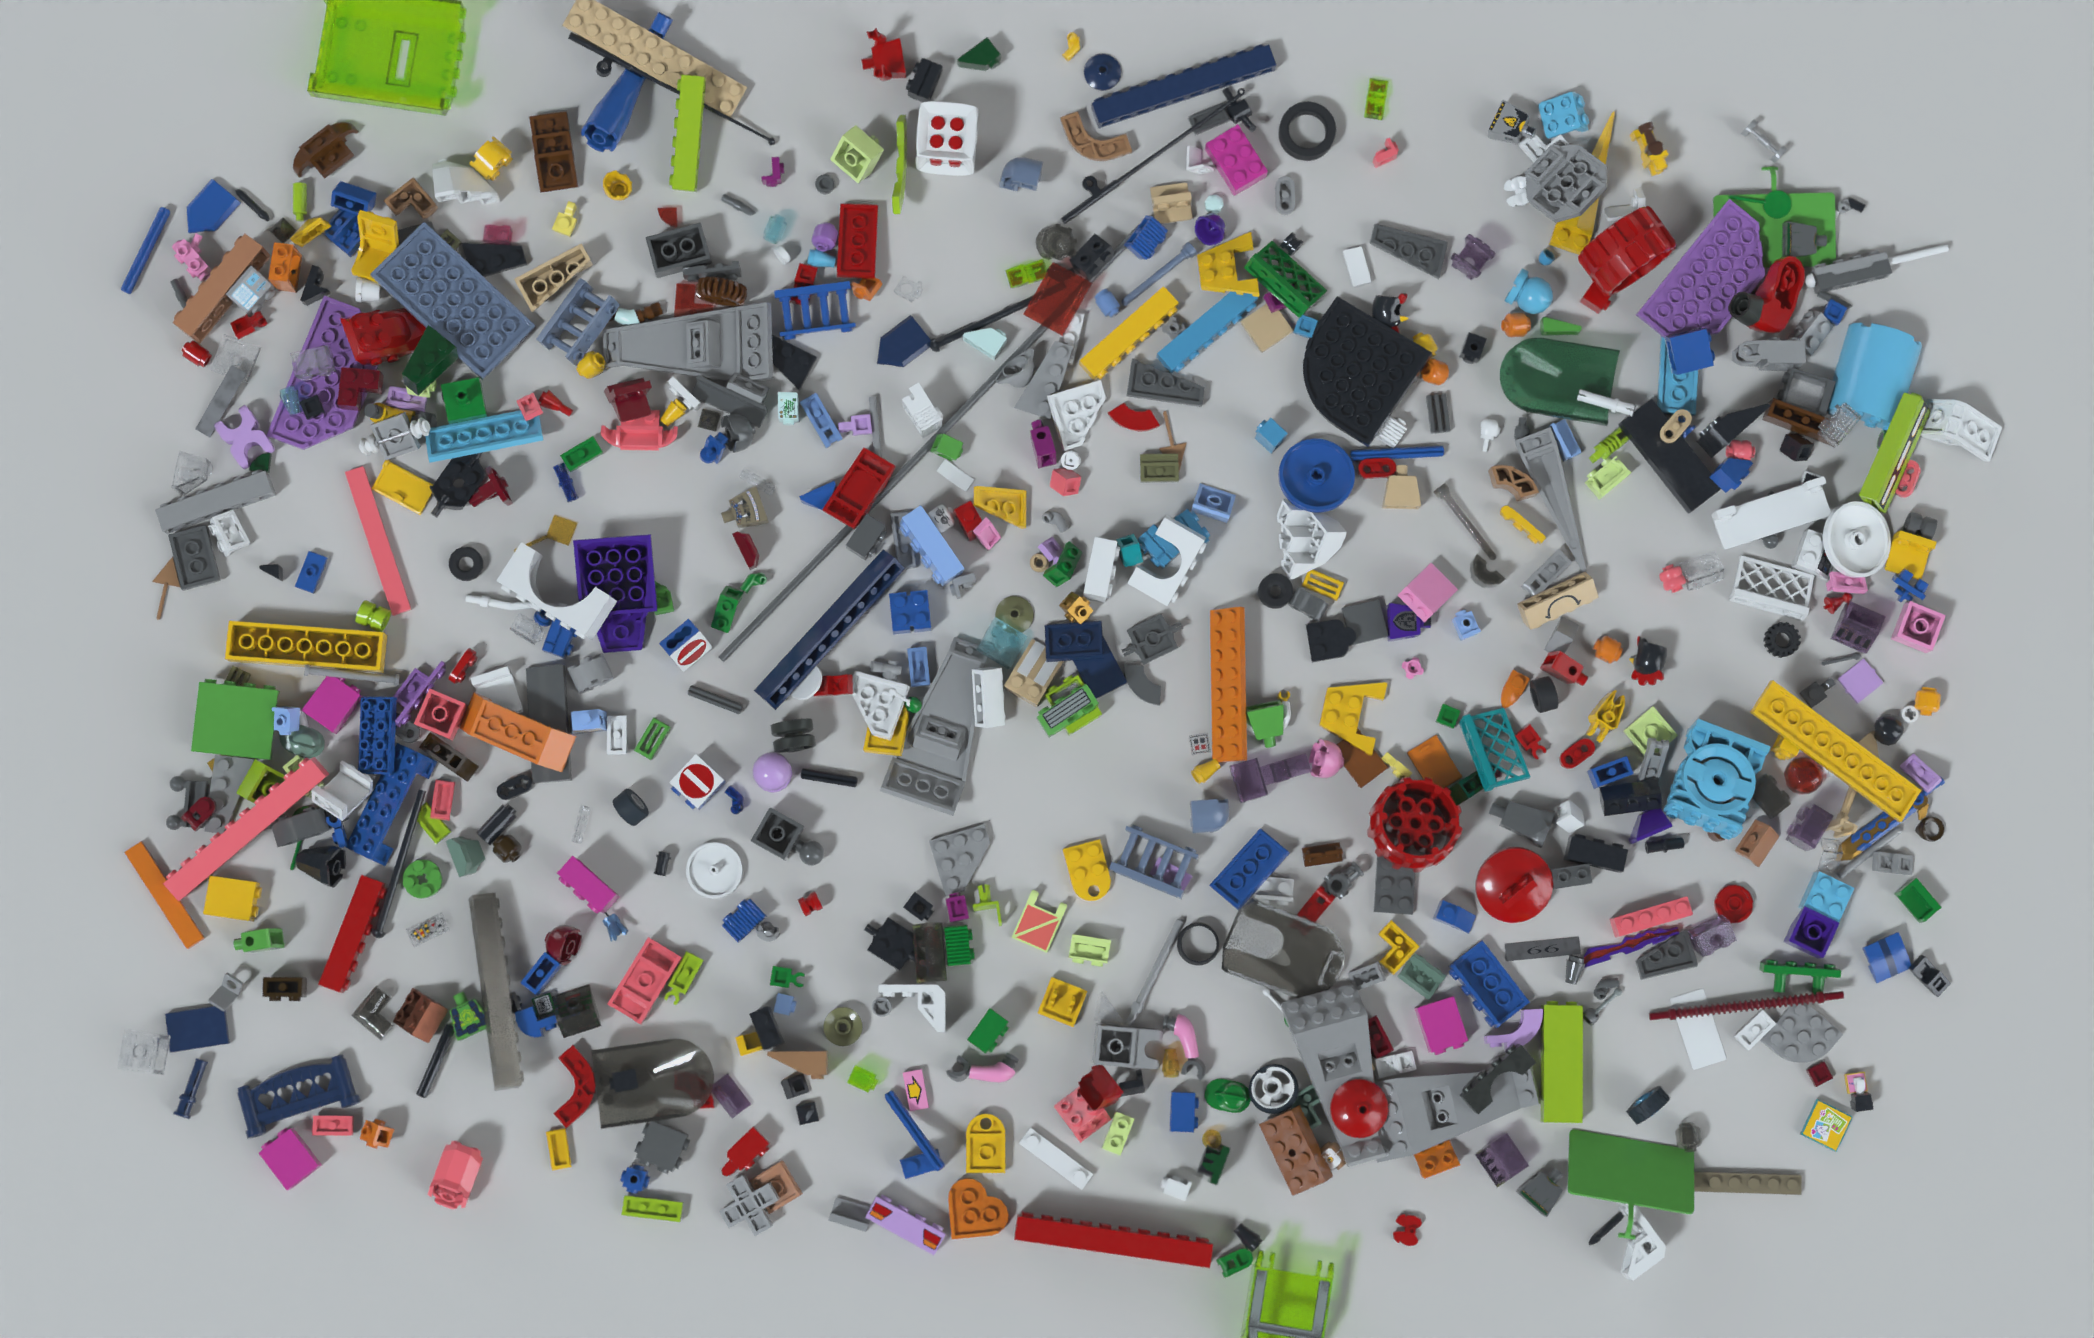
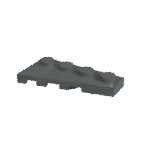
M1374 224L1370 244L1439 279L1448 244L1447 241Z
M1132 358L1127 397L1202 407L1205 387L1186 379L1178 378L1171 373L1163 372Z

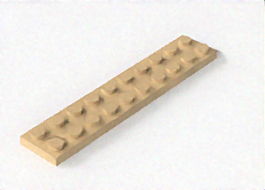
M576 0L562 25L578 36L676 89L681 75L705 77L704 103L729 117L733 115L747 89L741 83L595 0Z

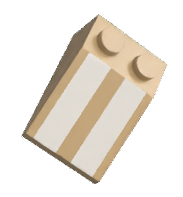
M1032 639L1006 681L1004 689L1031 705L1038 707L1064 661L1047 662L1046 646Z

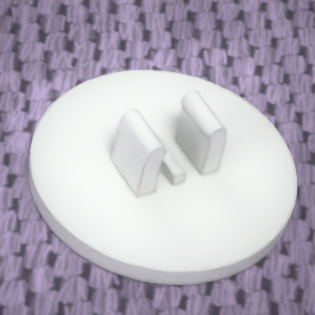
M816 666L795 688L791 696L797 700H806L812 697L821 686V670Z

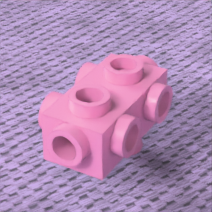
M195 234L191 243L185 239L179 240L173 244L172 248L176 252L175 258L181 264L185 262L188 266L187 272L193 278L197 276L203 282L210 277L211 268L199 256L202 251L198 245L203 237Z

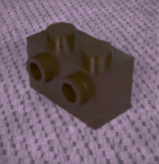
M263 977L262 997H269V1001H281V997H289V1001H301V997H307V978Z

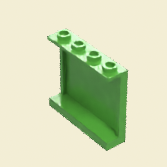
M205 679L204 682H199L191 751L272 760L274 711H272V707H277L278 694H280V691L275 690L276 686L264 685V688L261 689L256 688V684L244 683V687L236 686V682L232 681L216 684L217 680Z

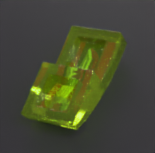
M1369 79L1364 118L1383 119L1388 81Z
M1043 259L1005 270L1011 288L1049 278Z

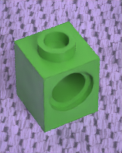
M937 434L930 452L949 461H954L962 454L963 442L946 434Z

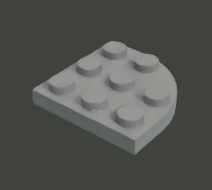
M1799 1003L1798 1006L1793 1004L1790 1007L1789 1005L1775 1022L1776 1025L1760 1041L1781 1058L1801 1063L1815 1061L1823 1057L1832 1049L1843 1034L1806 1003L1804 1005Z

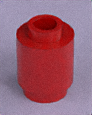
M195 341L186 342L181 350L184 358L203 368L212 357L209 350Z

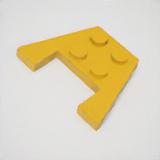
M1251 232L1197 255L1201 290L1222 293L1231 291L1236 292L1238 295L1247 293L1255 297L1260 296L1257 278L1237 280L1234 253L1254 250Z
M1387 683L1327 688L1319 726L1349 742L1355 748L1364 751L1367 755L1372 756L1376 738L1356 734L1364 697L1383 701Z

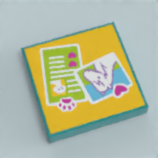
M1816 1099L1800 1135L1837 1152L1852 1120V1116Z

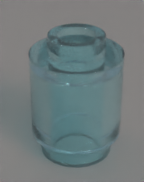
M777 214L770 216L763 232V239L777 244L787 227L785 218Z

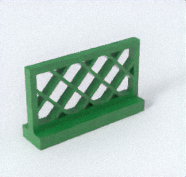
M1274 241L1269 242L1258 253H1255L1244 266V269L1254 278H1257L1267 290L1299 319L1327 292L1319 282ZM1271 248L1277 255L1270 254L1269 249ZM1272 260L1278 261L1279 266L1272 265ZM1283 262L1288 263L1290 268L1284 267ZM1286 273H1291L1293 279L1287 278ZM1297 275H1301L1304 281L1298 280ZM1299 285L1306 286L1307 291L1300 290ZM1311 287L1315 288L1319 293L1312 292Z

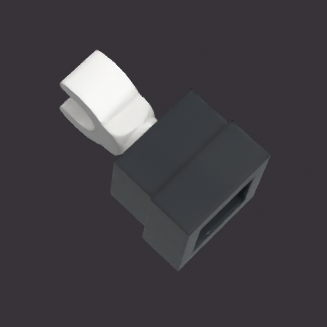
M1861 1077L1853 1078L1856 1093L1851 1094V1109L1856 1112L1874 1110L1871 1094L1864 1092V1079Z

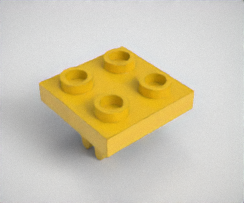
M1051 977L1038 1014L1074 1027L1087 991Z

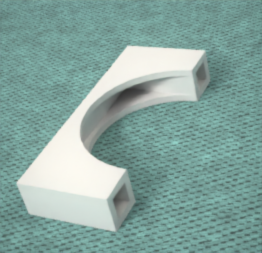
M521 542L497 579V582L502 584L501 589L509 594L513 591L517 594L515 597L523 603L526 601L531 602L530 607L538 612L541 609L546 612L545 616L555 621L557 618L561 621L560 625L567 630H570V628L575 629L574 634L580 638L585 639V637L593 640L617 601L595 587L585 599L567 607L547 605L542 600L536 583L538 566L543 556Z

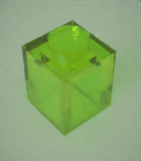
M855 1065L847 1083L869 1093L870 1089L874 1091L878 1080L875 1079L876 1074Z

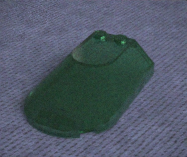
M1547 338L1526 339L1515 345L1505 355L1500 367V384L1507 399L1523 411L1607 426L1609 409L1577 401L1578 395L1586 397L1579 394L1580 389L1611 398L1620 350Z

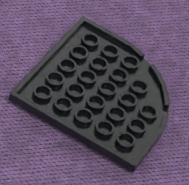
M1337 296L1316 325L1312 338L1310 337L1307 342L1303 359L1304 382L1308 395L1318 412L1333 426L1369 447L1431 358L1432 352Z

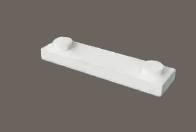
M1032 1128L1027 1131L1019 1142L1020 1145L1081 1190L1093 1175Z

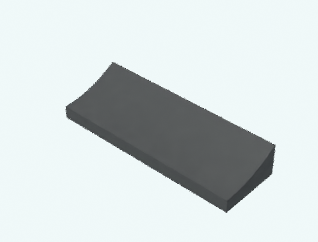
M559 664L526 668L528 717L554 729H561L569 733L565 666ZM570 754L563 772L531 762L533 784L572 781Z

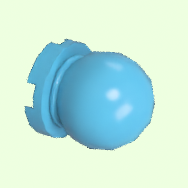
M1522 268L1513 282L1516 287L1513 286L1511 291L1508 292L1505 302L1512 305L1513 302L1517 301L1518 306L1527 313H1542L1552 303V288L1542 278H1529L1527 276L1529 271Z

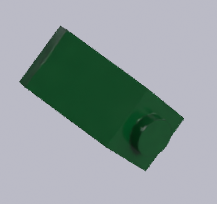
M986 37L959 57L957 65L960 68L987 71L989 68L994 69L1000 64L1001 54Z
M1476 770L1449 789L1451 790L1450 796L1457 806L1484 788Z

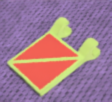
M1032 890L1012 938L1047 953L1067 908V904L1061 902L1056 914L1034 905L1039 892Z

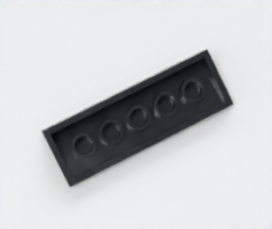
M1650 399L1637 409L1632 417L1628 416L1618 425L1689 514L1721 490V488L1710 478V471L1681 435L1673 443H1665L1661 440L1660 430L1669 419L1654 400ZM1666 431V436L1672 437V431Z

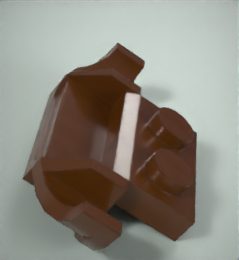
M347 122L333 125L328 124L299 146L300 150L293 162L294 172L300 178L302 171L309 165L311 169L315 167L325 179L354 156L345 144L347 142L345 137L350 133L357 134L359 131L353 124Z

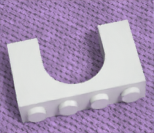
M1166 515L1155 534L1178 548L1182 558L1179 571L1170 576H1160L1139 564L1128 584L1168 606L1170 602H1175L1179 595L1176 592L1178 587L1184 586L1188 579V576H1186L1189 569L1193 570L1198 561L1195 557L1198 552L1202 554L1207 544L1204 543L1206 540L1205 536Z

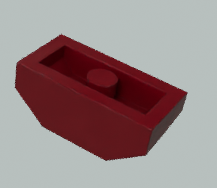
M738 531L733 533L732 535L749 570L757 568L760 555L750 534Z
M1377 1015L1369 1018L1371 1056L1378 1059L1394 1051Z

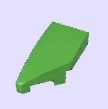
M655 581L658 611H655V615L675 612L671 592L666 586Z

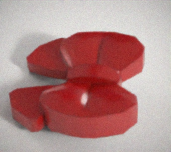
M1399 1215L1395 1221L1404 1226L1405 1229L1404 1231L1393 1232L1394 1240L1407 1246H1415L1418 1243L1415 1233L1416 1229L1422 1225L1421 1219L1414 1215Z

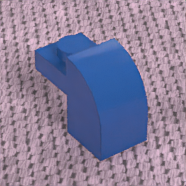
M533 1006L514 1013L519 1029L530 1037H544L543 1028H545V1031L557 1028L556 1024L561 1023L558 1015L539 1020Z

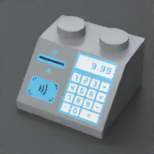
M250 266L226 295L251 317L262 309V305L266 300L268 301L274 296L276 288L255 268Z

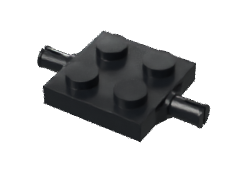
M887 918L883 926L878 930L869 924L865 927L864 931L873 936V941L867 951L898 971L910 959L919 965L924 958L914 953L915 946L919 942L920 937L892 919Z

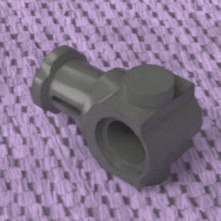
M1353 861L1351 866L1343 872L1338 871L1336 874L1331 872L1323 879L1327 885L1328 892L1342 899L1349 893L1347 889L1352 886L1351 882L1359 876H1363L1364 873ZM1334 880L1339 881L1341 884L1339 891H1335L1331 887V883Z

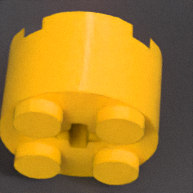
M493 136L491 137L492 142L486 141L474 155L476 158L475 162L470 161L469 163L486 180L491 179L492 181L500 175L499 169L503 165L507 167L513 160L511 157L512 151Z

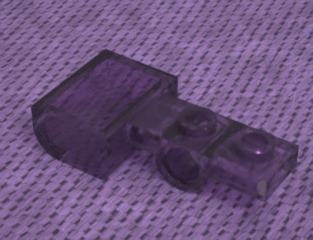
M1306 753L1261 767L1257 758L1229 766L1240 803L1267 796V785L1312 772Z

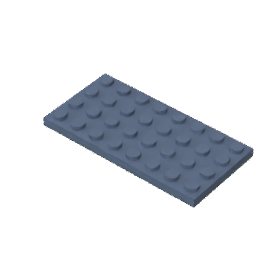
M425 222L370 274L378 284L426 328L428 325L455 345L458 358L482 380L536 328L535 324Z

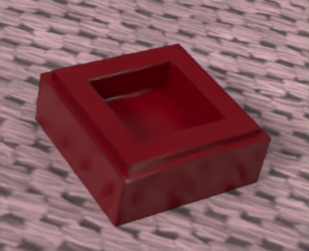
M1821 1061L1806 1069L1815 1087L1833 1079L1825 1061Z

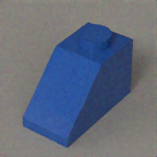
M1442 900L1438 904L1433 919L1469 934L1476 915Z

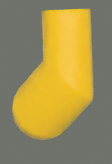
M1070 32L1067 35L1068 49L1062 54L1067 61L1080 50V39L1074 32Z

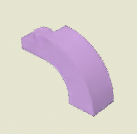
M1543 1009L1520 1010V1023L1513 1032L1505 1035L1484 1036V1043L1490 1044V1047H1502V1043H1504V1050L1512 1044H1521L1522 1046L1527 1044L1540 1028Z

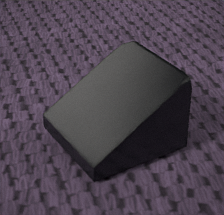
M280 565L259 566V569L283 581V568Z
M804 1074L781 1081L786 1099L809 1092Z

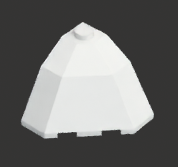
M442 159L438 163L433 164L434 192L438 202L458 199L460 204L477 200L480 201L481 205L500 202L497 192L474 168L450 162L449 159Z
M1283 499L1277 514V522L1281 523L1282 534H1279L1280 549H1283L1284 558L1281 560L1283 571L1289 579H1295L1325 564L1341 548L1346 537V530L1337 520L1324 512H1308L1296 507L1289 500Z

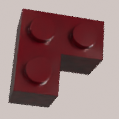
M341 367L337 405L343 410L361 411L363 392L382 394L384 375L380 370Z

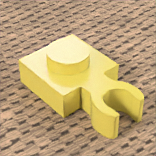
M1388 752L1381 758L1394 770L1392 773L1398 779L1410 777L1412 774L1409 769Z

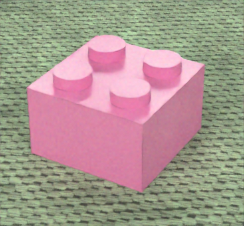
M1909 601L1903 605L1891 639L1924 653L1933 651L1946 615Z

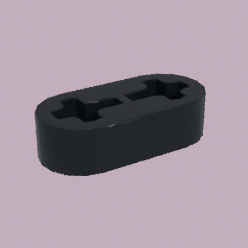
M520 775L503 782L497 787V795L502 800L507 801L525 794L533 787L532 779L527 775ZM522 779L529 781L526 789L523 787L516 788L517 785L521 784ZM503 787L507 789L514 788V790L508 792L509 796L501 795Z

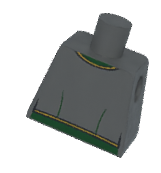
M1794 222L1782 223V257L1812 255L1816 253L1817 246L1827 245V236L1817 235L1816 226Z
M1556 1168L1548 1176L1539 1171L1520 1186L1516 1192L1540 1214L1547 1217L1563 1191L1556 1184L1563 1174Z

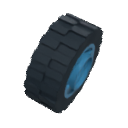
M1657 1086L1641 1096L1626 1112L1635 1124H1640L1657 1113L1669 1101L1670 1097L1661 1086Z

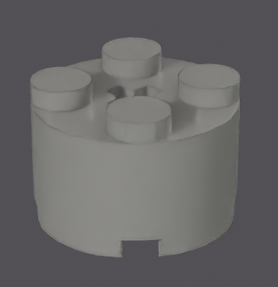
M603 653L594 656L593 660L587 657L579 661L581 664L579 666L576 664L567 668L579 694L593 690L594 687L602 686L613 679Z

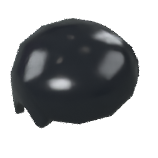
M1891 714L1881 715L1874 724V737L1881 744L1894 745L1903 735L1904 726L1897 716Z

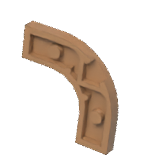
M1078 111L1060 117L1070 145L1080 155L1095 161H1109L1132 153L1126 134L1109 140H1096L1085 131Z

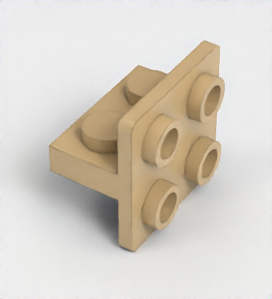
M1187 183L1150 188L1154 218L1157 221L1165 224L1192 220L1190 205L1192 198L1191 192L1188 191Z

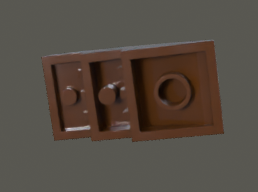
M567 111L529 116L540 193L578 187Z

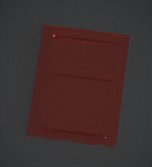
M1053 262L1023 315L1063 336L1093 283Z

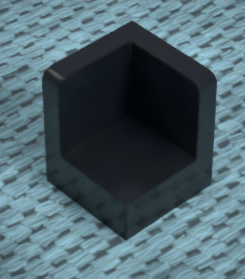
M1798 433L1786 434L1780 447V452L1795 462L1807 461L1814 444Z

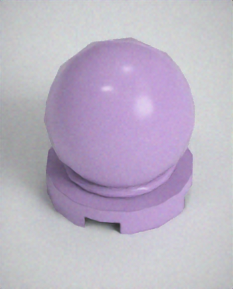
M775 752L765 753L755 761L752 770L753 778L758 786L771 793L780 792L785 789L792 777V767L788 760Z

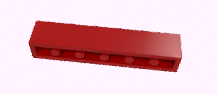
M364 875L360 876L318 985L339 993H344L345 990L349 989L351 979L349 978L351 973L356 971L359 963L356 960L359 953L362 954L365 949V937L370 935L373 928L371 924L372 919L377 917L380 906H378L380 899H384L386 895V883Z

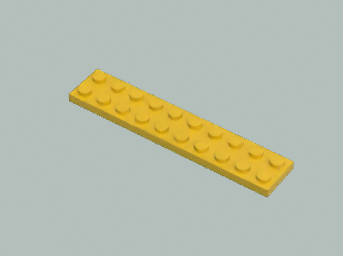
M1770 680L1750 711L1751 714L1897 822L1903 821L1921 792L1918 787L1774 680Z

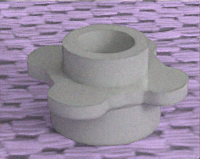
M1175 317L1169 318L1167 325L1162 327V331L1170 336L1172 340L1185 329V326L1178 323Z

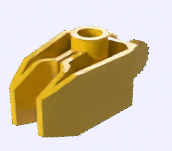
M1616 690L1604 696L1588 716L1591 725L1586 734L1592 736L1596 729L1599 728L1601 731L1596 738V741L1599 743L1604 740L1608 731L1618 728L1625 707L1624 695L1619 696L1615 703L1613 702Z

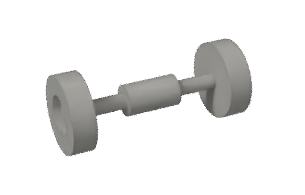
M1753 120L1741 134L1746 137L1752 132L1764 147H1769L1775 153L1771 158L1775 163L1786 152L1787 148L1783 145L1779 151L1771 145L1772 142L1763 134L1760 135L1753 129L1758 124L1756 120Z

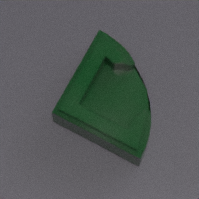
M263 453L252 461L249 470H262L270 473L272 454Z

